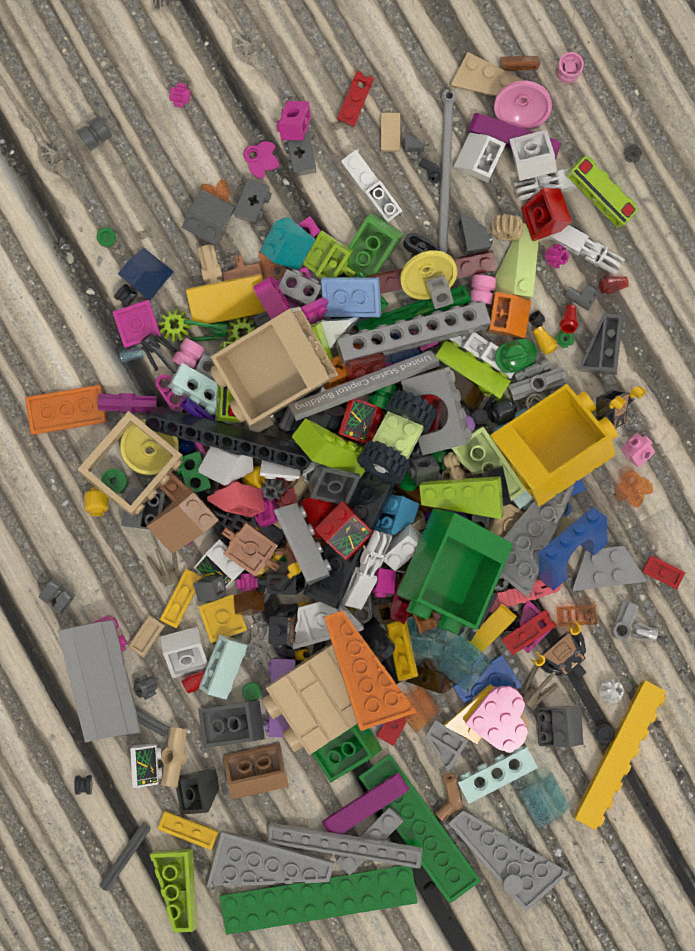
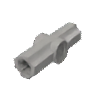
M563 367L508 385L512 400L516 401L566 384L568 381ZM538 379L542 382L543 386L541 389H536L533 386L534 380Z

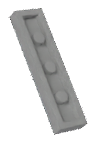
M389 806L360 837L384 841L404 819ZM341 855L336 860V863L351 875L365 859Z

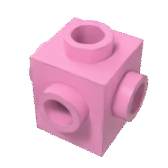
M637 433L620 449L625 457L639 468L655 453L651 446L653 444L648 437H642Z

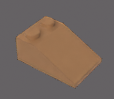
M189 487L146 526L173 554L204 534L219 520L212 510Z

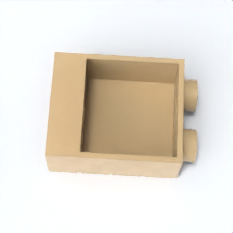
M300 307L286 310L211 356L215 366L211 367V374L220 387L224 388L227 386L234 397V400L230 402L234 415L241 422L247 420L249 425L261 422L339 376Z
M332 642L265 686L269 695L262 698L261 701L273 720L281 714L285 717L290 728L282 732L294 753L304 747L308 755H310L357 724Z

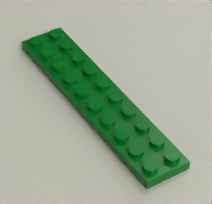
M401 865L356 872L351 875L331 876L329 882H295L293 884L276 885L220 895L226 935L418 903L412 867Z

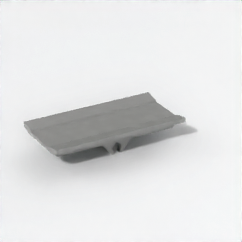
M114 620L58 630L85 742L140 733L141 730Z

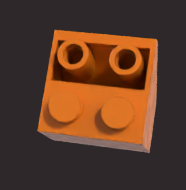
M495 292L490 314L491 324L488 327L487 333L525 339L531 301L516 295Z

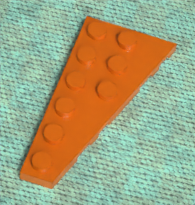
M343 611L324 616L359 730L362 731L417 713Z

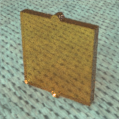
M418 687L407 697V700L417 713L403 717L404 722H407L416 733L441 711L433 702V698L429 697L422 687Z

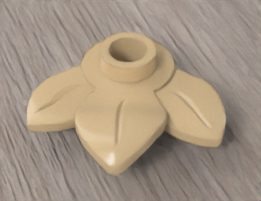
M449 452L448 455L444 456V463L447 470H451L453 480L466 479L458 456L454 455L453 452Z

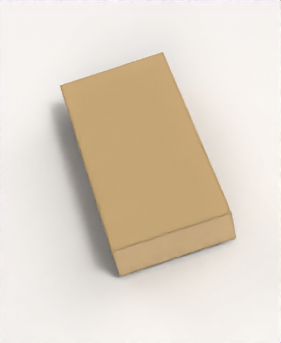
M381 113V152H400V113Z
M149 615L128 645V648L144 658L166 625Z

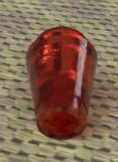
M604 276L599 280L600 292L606 295L629 286L626 276Z

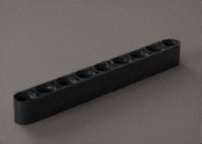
M163 407L154 408L145 421L146 426L155 432L297 470H306L312 462L295 442Z

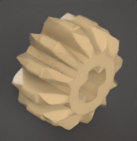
M512 214L498 215L493 218L491 223L492 236L497 240L501 239L503 241L517 240L522 237L523 233L522 219L517 215L512 216Z

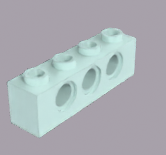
M182 363L177 368L168 387L172 389L171 391L174 394L189 397L197 405L204 407L206 412L215 415L217 383ZM187 382L193 383L195 390H190ZM204 392L211 394V400L205 398Z
M521 745L507 755L503 753L496 756L494 762L490 764L485 762L477 766V770L473 773H470V771L463 773L459 776L460 779L457 782L470 804L538 767L527 746L522 747ZM511 759L518 760V766L514 769L509 768L508 765ZM494 768L501 769V775L497 778L491 775ZM483 777L484 784L482 786H475V778Z

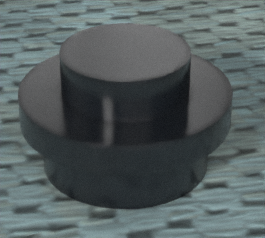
M607 724L599 725L595 730V738L600 743H610L614 738V730Z

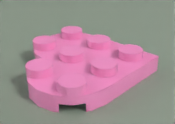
M509 685L494 687L465 721L468 727L486 741L506 752H513L520 747L528 733L525 723L520 717L525 703L517 689Z

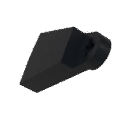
M372 617L363 626L364 629L358 632L381 662L382 659L392 655L395 650V643L382 625H379V622Z

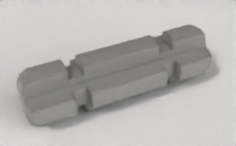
M548 359L543 360L540 364L536 363L524 368L523 371L515 372L514 377L517 382L533 377L542 371L549 370L551 368Z

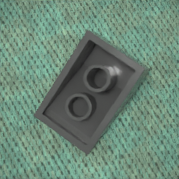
M260 700L198 709L204 748L265 739Z

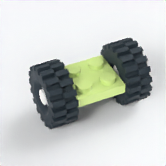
M400 390L394 391L385 407V413L387 414L373 440L365 444L357 459L358 464H360L359 466L365 468L364 470L371 473L370 475L392 484H400L410 467L408 458L422 432L425 434L429 431L437 415L436 409L431 404H428V401L422 400L420 396H415L413 393H407L404 390L402 392Z

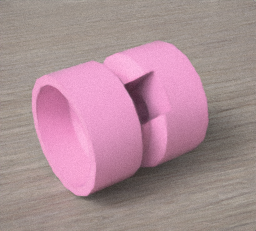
M569 52L561 57L556 68L557 78L561 82L570 84L579 78L584 65L581 56L575 52Z
M473 275L471 281L473 290L469 294L471 302H484L485 306H492L494 296L491 292L495 290L497 279L486 275Z
M184 338L180 345L181 351H177L171 361L178 366L183 363L195 370L198 365L197 360L201 359L206 349L190 339Z

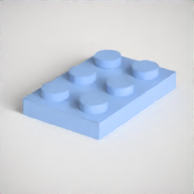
M379 278L321 279L322 297L329 301L326 308L327 313L324 317L381 316Z

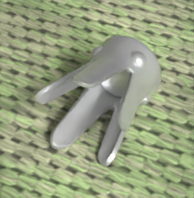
M637 621L639 624L634 623V627L638 628L636 631L638 634L631 635L634 638L633 640H647L655 643L657 637L661 638V636H658V628L648 627Z

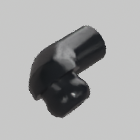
M422 158L419 167L427 170L428 179L431 183L439 182L441 176L438 165Z

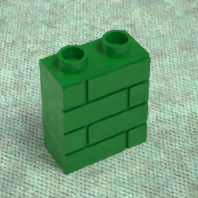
M433 508L426 524V529L423 531L416 547L417 550L413 554L397 595L410 601L406 611L415 616L428 620L431 612L439 615L440 618L437 626L457 635L461 626L477 630L513 543L454 512Z

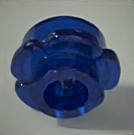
M185 439L179 441V453L186 456L195 452L194 442Z

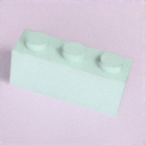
M220 634L199 689L208 695L227 699L248 645L238 639Z

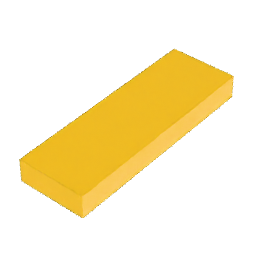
M185 569L159 619L160 621L176 629L178 628L195 594L193 583L203 578L202 576Z
M501 604L483 622L472 641L466 640V643L481 654L517 616L505 605Z
M407 620L405 624L398 621L387 624L388 634L395 643L393 658L398 681L417 677L418 673Z
M166 810L157 829L209 850H212L219 832Z

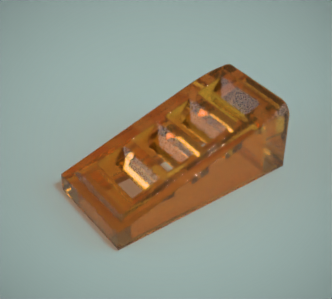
M597 604L557 607L558 626L575 625V622L572 621V610H575L576 622L579 625L598 624ZM587 609H591L592 620H588ZM567 610L568 621L564 622V611ZM580 610H583L584 620H580Z

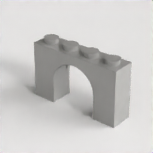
M450 366L415 375L401 381L403 390L407 393L411 392L415 396L425 394L436 395L445 402L448 408V420L443 428L420 435L418 441L422 455L466 445L471 441V430L465 422L466 413L464 408H461L460 392L455 387V375L450 370Z

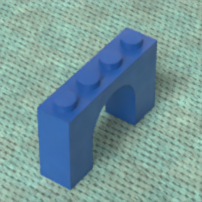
M591 507L538 553L540 580L554 591L567 580V563L578 546H582L592 555H596L607 545V517L594 507Z

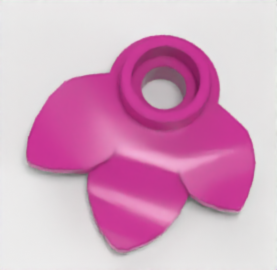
M264 141L257 146L250 145L244 150L243 156L245 161L249 163V170L252 175L263 179L265 170H274L279 167L277 158L272 154L275 144ZM254 152L257 154V156L255 158H251L249 156L250 153Z

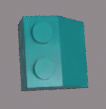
M285 217L275 221L260 252L273 263L299 270L316 239L289 217Z

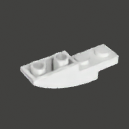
M354 150L340 161L359 190L386 222H389L402 212L399 205L382 182L377 179L357 150Z

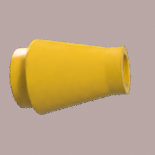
M542 326L533 331L541 352L545 353L546 356L558 349L557 341Z

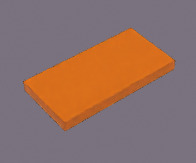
M95 385L25 397L31 435L107 423L106 411H98V394H103L102 386Z

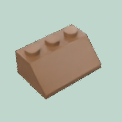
M280 743L223 755L227 785L232 799L289 787Z

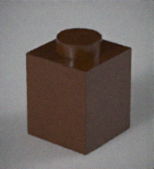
M247 590L234 595L235 614L251 616L265 611L263 592Z

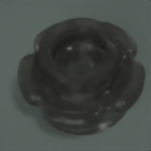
M632 144L624 149L623 155H625L627 162L636 163L640 160L642 151L638 146Z

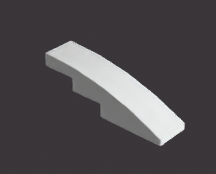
M475 332L448 339L457 343L464 351L473 353L481 362L489 363L492 369L497 372L501 371L495 362V354L499 347L492 342H488ZM515 372L503 373H505L508 376V378L511 379Z

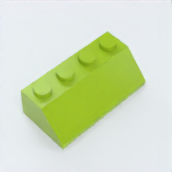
M445 341L436 354V358L447 367L450 366L467 378L484 395L490 398L494 394L493 401H499L511 382L508 380V376L501 371L495 372L491 369L492 366L485 361L479 362L475 359L476 356L473 353L460 350V346L454 341Z

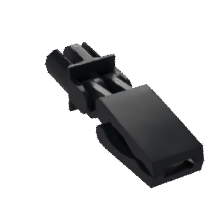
M212 510L215 515L224 518L223 522L217 521L216 524L237 532L243 527V525H240L241 522H247L254 528L257 527L260 532L278 544L276 548H280L285 535L283 530L272 525L265 528L260 527L255 518L252 517L247 519L242 517L243 515L232 513L230 518V512L224 515Z

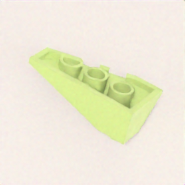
M523 223L522 237L512 241L495 276L497 281L493 295L495 292L516 295L527 300H531L533 297L539 240L532 241L526 223Z
M484 427L474 432L470 438L471 441L466 445L451 448L454 454L458 456L461 464L471 472L503 466L511 501L527 491Z

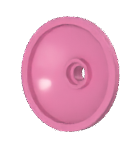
M516 81L506 85L499 91L495 99L494 110L498 120L530 130L540 126L548 119L552 110V100L550 94L543 86L531 81Z

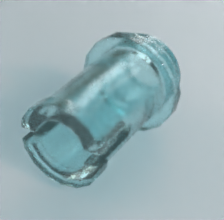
M141 346L129 350L122 349L119 352L121 363L125 362V364L128 361L144 358Z

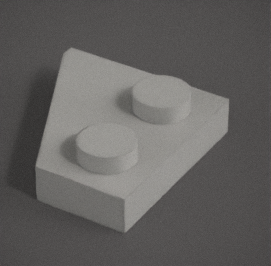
M437 719L434 720L425 735L447 771H450L469 739L444 726V723Z

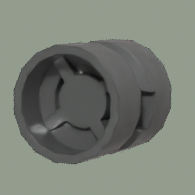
M98 116L89 121V127L82 126L76 131L90 151L98 147L99 140L105 142L112 137Z
M55 578L46 585L39 595V598L46 604L51 603V608L58 614H61L75 597V594L68 588L63 589V584Z

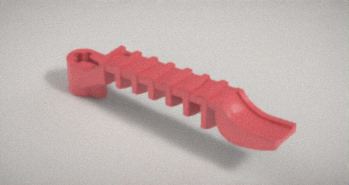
M540 578L536 579L529 598L517 588H508V590L503 592L498 591V597L489 612L493 613L501 604L506 607H513L519 603H526V601L536 600L540 597L556 593L561 589V585L553 591ZM434 613L436 622H438L440 616Z

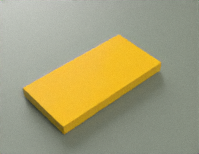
M256 274L187 288L186 293L192 320L211 324L260 314L266 311L254 291V285L263 281L262 275Z

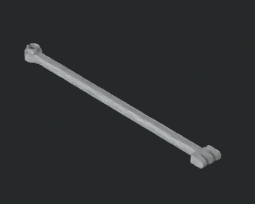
M448 89L444 90L441 96L444 104L438 247L441 252L446 254L448 246L453 104L457 97L456 92L452 89L450 91V94L453 96L451 99L446 98V94L449 93Z

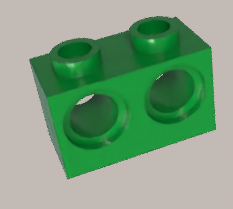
M198 451L183 456L181 460L183 463L177 470L179 475H183V483L188 488L191 487L196 494L212 489L209 478L199 473L198 470L203 462L201 452ZM188 460H193L195 462L194 469L186 470L185 463ZM194 478L201 480V485L197 489L191 486V481Z

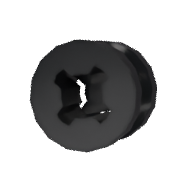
M124 284L115 293L114 298L120 300L123 307H128L138 294L135 291H131L127 284Z
M76 775L74 782L75 795H80L81 793L91 795L93 788L92 775H87L86 777Z

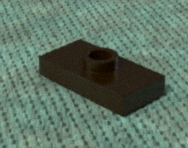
M416 665L418 676L406 680L408 683L441 694L447 675Z

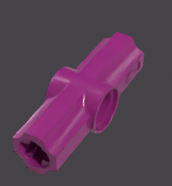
M119 393V395L98 394V411H118V413L124 414L129 411L135 414V412L151 413L156 408V396H138L132 393Z

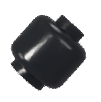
M502 398L490 404L487 414L492 423L503 425L515 419L517 407L508 398Z

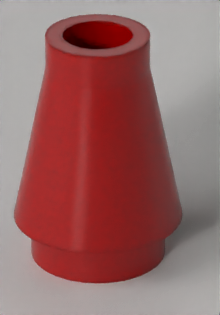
M567 305L565 307V312L559 323L564 333H574L578 328L577 307L574 305Z
M206 669L185 676V679L181 681L188 694L195 693L199 689Z

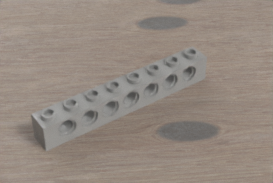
M473 301L464 307L454 306L445 312L438 310L429 316H416L410 321L399 320L394 325L387 326L384 324L370 331L364 329L351 336L350 334H344L337 339L335 346L343 367L486 330L490 326L491 321L485 303ZM463 316H469L471 321H466ZM445 320H450V321H452V322H453V325H452V326L447 325V324L445 323ZM426 325H433L435 330H429ZM408 330H415L417 335H411ZM396 334L399 337V339L394 340L390 337V335ZM378 339L381 344L376 345L371 340ZM353 344H360L362 349L354 348Z

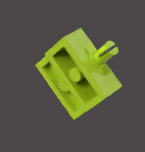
M320 231L303 265L315 272V275L321 279L338 278L342 273L353 278L356 274L355 271L347 267L348 260L354 251L324 231Z

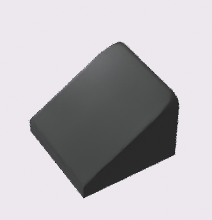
M405 134L404 152L424 151V144Z

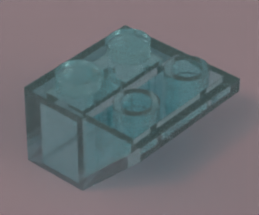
M413 617L408 624V630L414 656L444 660L447 630L436 627L420 634Z
M456 635L445 648L439 671L447 675L450 680L468 693L492 662L483 652L466 639Z
M552 773L518 790L538 829L556 820L570 809Z

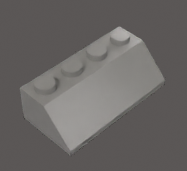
M297 503L275 509L274 512L308 585L330 576L328 571L332 569L327 559L323 560L320 555L323 550L319 541L315 543L312 535H315L311 524L307 525L304 520L307 515L303 507H298Z

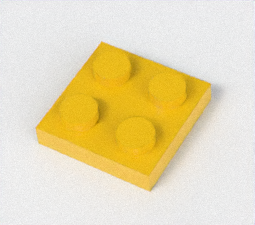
M235 594L198 607L211 643L216 642L220 634L230 637L247 631L243 616L235 614Z

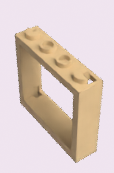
M128 411L77 470L80 475L133 517L135 514L138 515L140 511L142 512L145 508L143 504L148 499L152 500L158 492L156 489L160 485L167 483L170 479L169 474L173 469L175 471L179 469V466L183 463L181 461L183 457L181 453ZM134 424L173 457L130 506L90 472L127 429Z

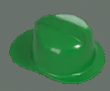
M527 339L507 342L497 349L495 362L497 367L503 372H517L534 364L537 350L535 345Z

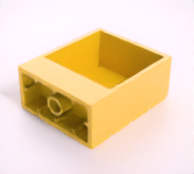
M568 384L490 435L524 488L539 507L616 455L612 442L613 439L618 437L615 427L606 417L598 421L592 414L596 407L585 391L576 395Z

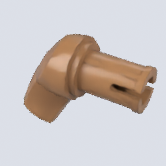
M453 773L443 776L448 799L435 812L443 822L455 810L460 811L463 806L460 787Z

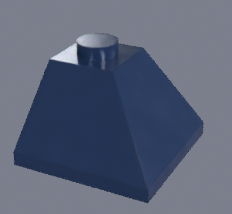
M143 248L129 259L118 275L146 299L151 301L174 271Z

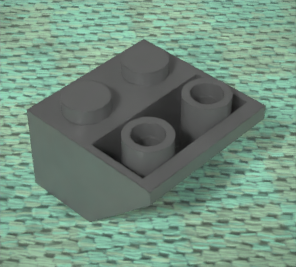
M126 487L124 501L131 506L144 490ZM157 492L152 500L148 499L143 504L145 508L138 515L135 514L131 517L123 510L121 526L149 530L146 525L163 511L165 493Z
M581 706L536 708L539 746L573 747L584 745Z

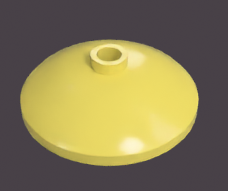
M426 251L414 256L405 264L401 271L400 283L405 293L410 297L421 300L431 299L426 280L445 275L451 287L457 277V267L450 255L441 251Z
M146 419L140 420L146 425ZM134 424L122 436L120 444L122 458L130 469L139 474L157 475L173 457ZM155 432L178 451L177 437ZM148 448H152L153 452L147 453L146 450Z

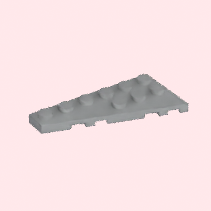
M574 484L561 493L556 494L555 497L540 507L534 501L504 536V539L513 543L501 576L527 598H529L539 574L538 553L552 542Z
M463 809L448 822L502 885L505 877L510 874H516L522 879V891L511 896L525 912L569 874L568 871Z
M222 830L207 887L329 882L334 861Z

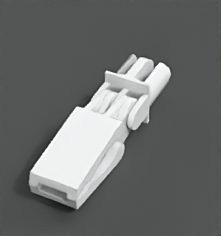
M570 168L559 170L553 176L542 175L513 183L514 188L521 187L515 190L516 195H521L517 198L518 201L531 199L543 188L561 189V192L577 189L565 176Z
M570 225L559 233L547 236V238L567 248V250L579 256L580 254L584 256L587 261L596 265V267L599 266L615 276L617 274L615 269L619 270L621 267L620 263L625 261L622 257L608 250V247L598 242H592L588 239V235Z
M374 530L368 545H363L364 551L360 558L361 565L360 567H355L350 584L342 599L343 605L362 609L377 581V576L374 573L380 568L383 560L387 559L385 553L391 542L392 535Z

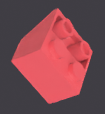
M232 482L228 487L216 490L214 494L207 497L208 501L234 514L253 517L265 511L261 489L251 485H243L239 482Z

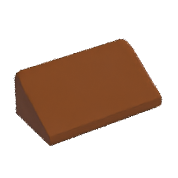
M504 56L500 58L501 69L505 71L538 70L540 59L538 56Z

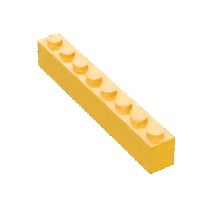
M641 680L614 734L613 740L605 751L573 815L575 820L594 830L602 826L605 820L603 815L606 809L609 810L614 802V799H612L614 793L619 792L624 774L627 775L630 771L632 758H636L639 753L640 747L638 746L641 740L644 741L648 735L649 730L647 728L650 722L653 723L658 713H656L658 706H662L666 699V695H664L665 690L646 680Z

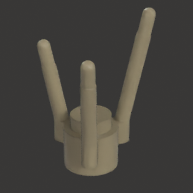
M155 549L163 571H159L149 556L147 560L159 577L160 582H163L165 587L178 582L177 576H180V572L178 570L176 552L172 554L173 571L172 567L167 569L159 550Z
M537 665L534 666L525 687L520 692L524 703L530 708H533L534 705L537 706L541 700L558 687L555 684L541 696L539 695L541 690L556 674L554 671L536 691L532 688L528 691L539 667Z

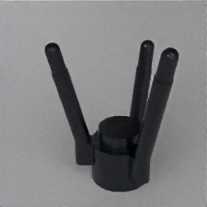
M150 333L140 342L142 345L141 349L147 355L154 370L158 371V367L150 352H155L167 368L175 374V369L158 350L160 347L158 343H161L173 353H176L178 350L162 340L157 334L153 335Z
M494 394L491 395L482 410H475L471 414L468 409H465L466 415L473 418L475 426L491 428V425L485 424L487 420L486 411L495 397Z

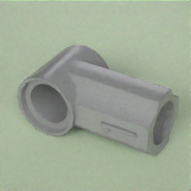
M622 601L615 623L611 627V635L615 639L620 640L629 637L639 606ZM619 625L625 628L623 636L618 635L616 632Z

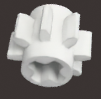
M609 679L605 680V683H601L602 686L599 689V694L604 701L608 700L609 704H613L622 699L624 690L619 682Z

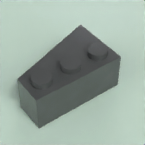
M603 313L584 358L579 365V372L617 375L623 315Z

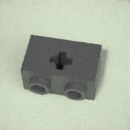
M309 131L306 132L303 141L287 140V142H284L286 154L289 153L291 160L287 161L289 172L293 171L294 177L317 173ZM298 151H301L302 158L298 157Z
M248 178L235 209V217L257 225L258 220L262 221L265 213L263 207L265 203H269L272 196L270 187ZM257 199L258 204L255 203L254 206H251L250 201Z

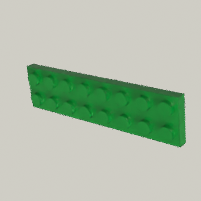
M389 753L359 775V778L369 791L399 772L410 789L381 809L384 812L390 806L404 819L396 830L407 845L423 848L421 865L449 904H451L481 882V880Z

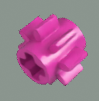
M177 83V87H171L169 101H173L174 107L183 108L184 104H189L191 90L187 89L186 84Z
M554 244L553 247H549L545 252L547 264L558 269L560 265H565L569 259L568 251H566L567 248L560 244Z
M251 573L240 574L241 579H236L237 589L241 588V593L247 590L256 591L258 578H255Z

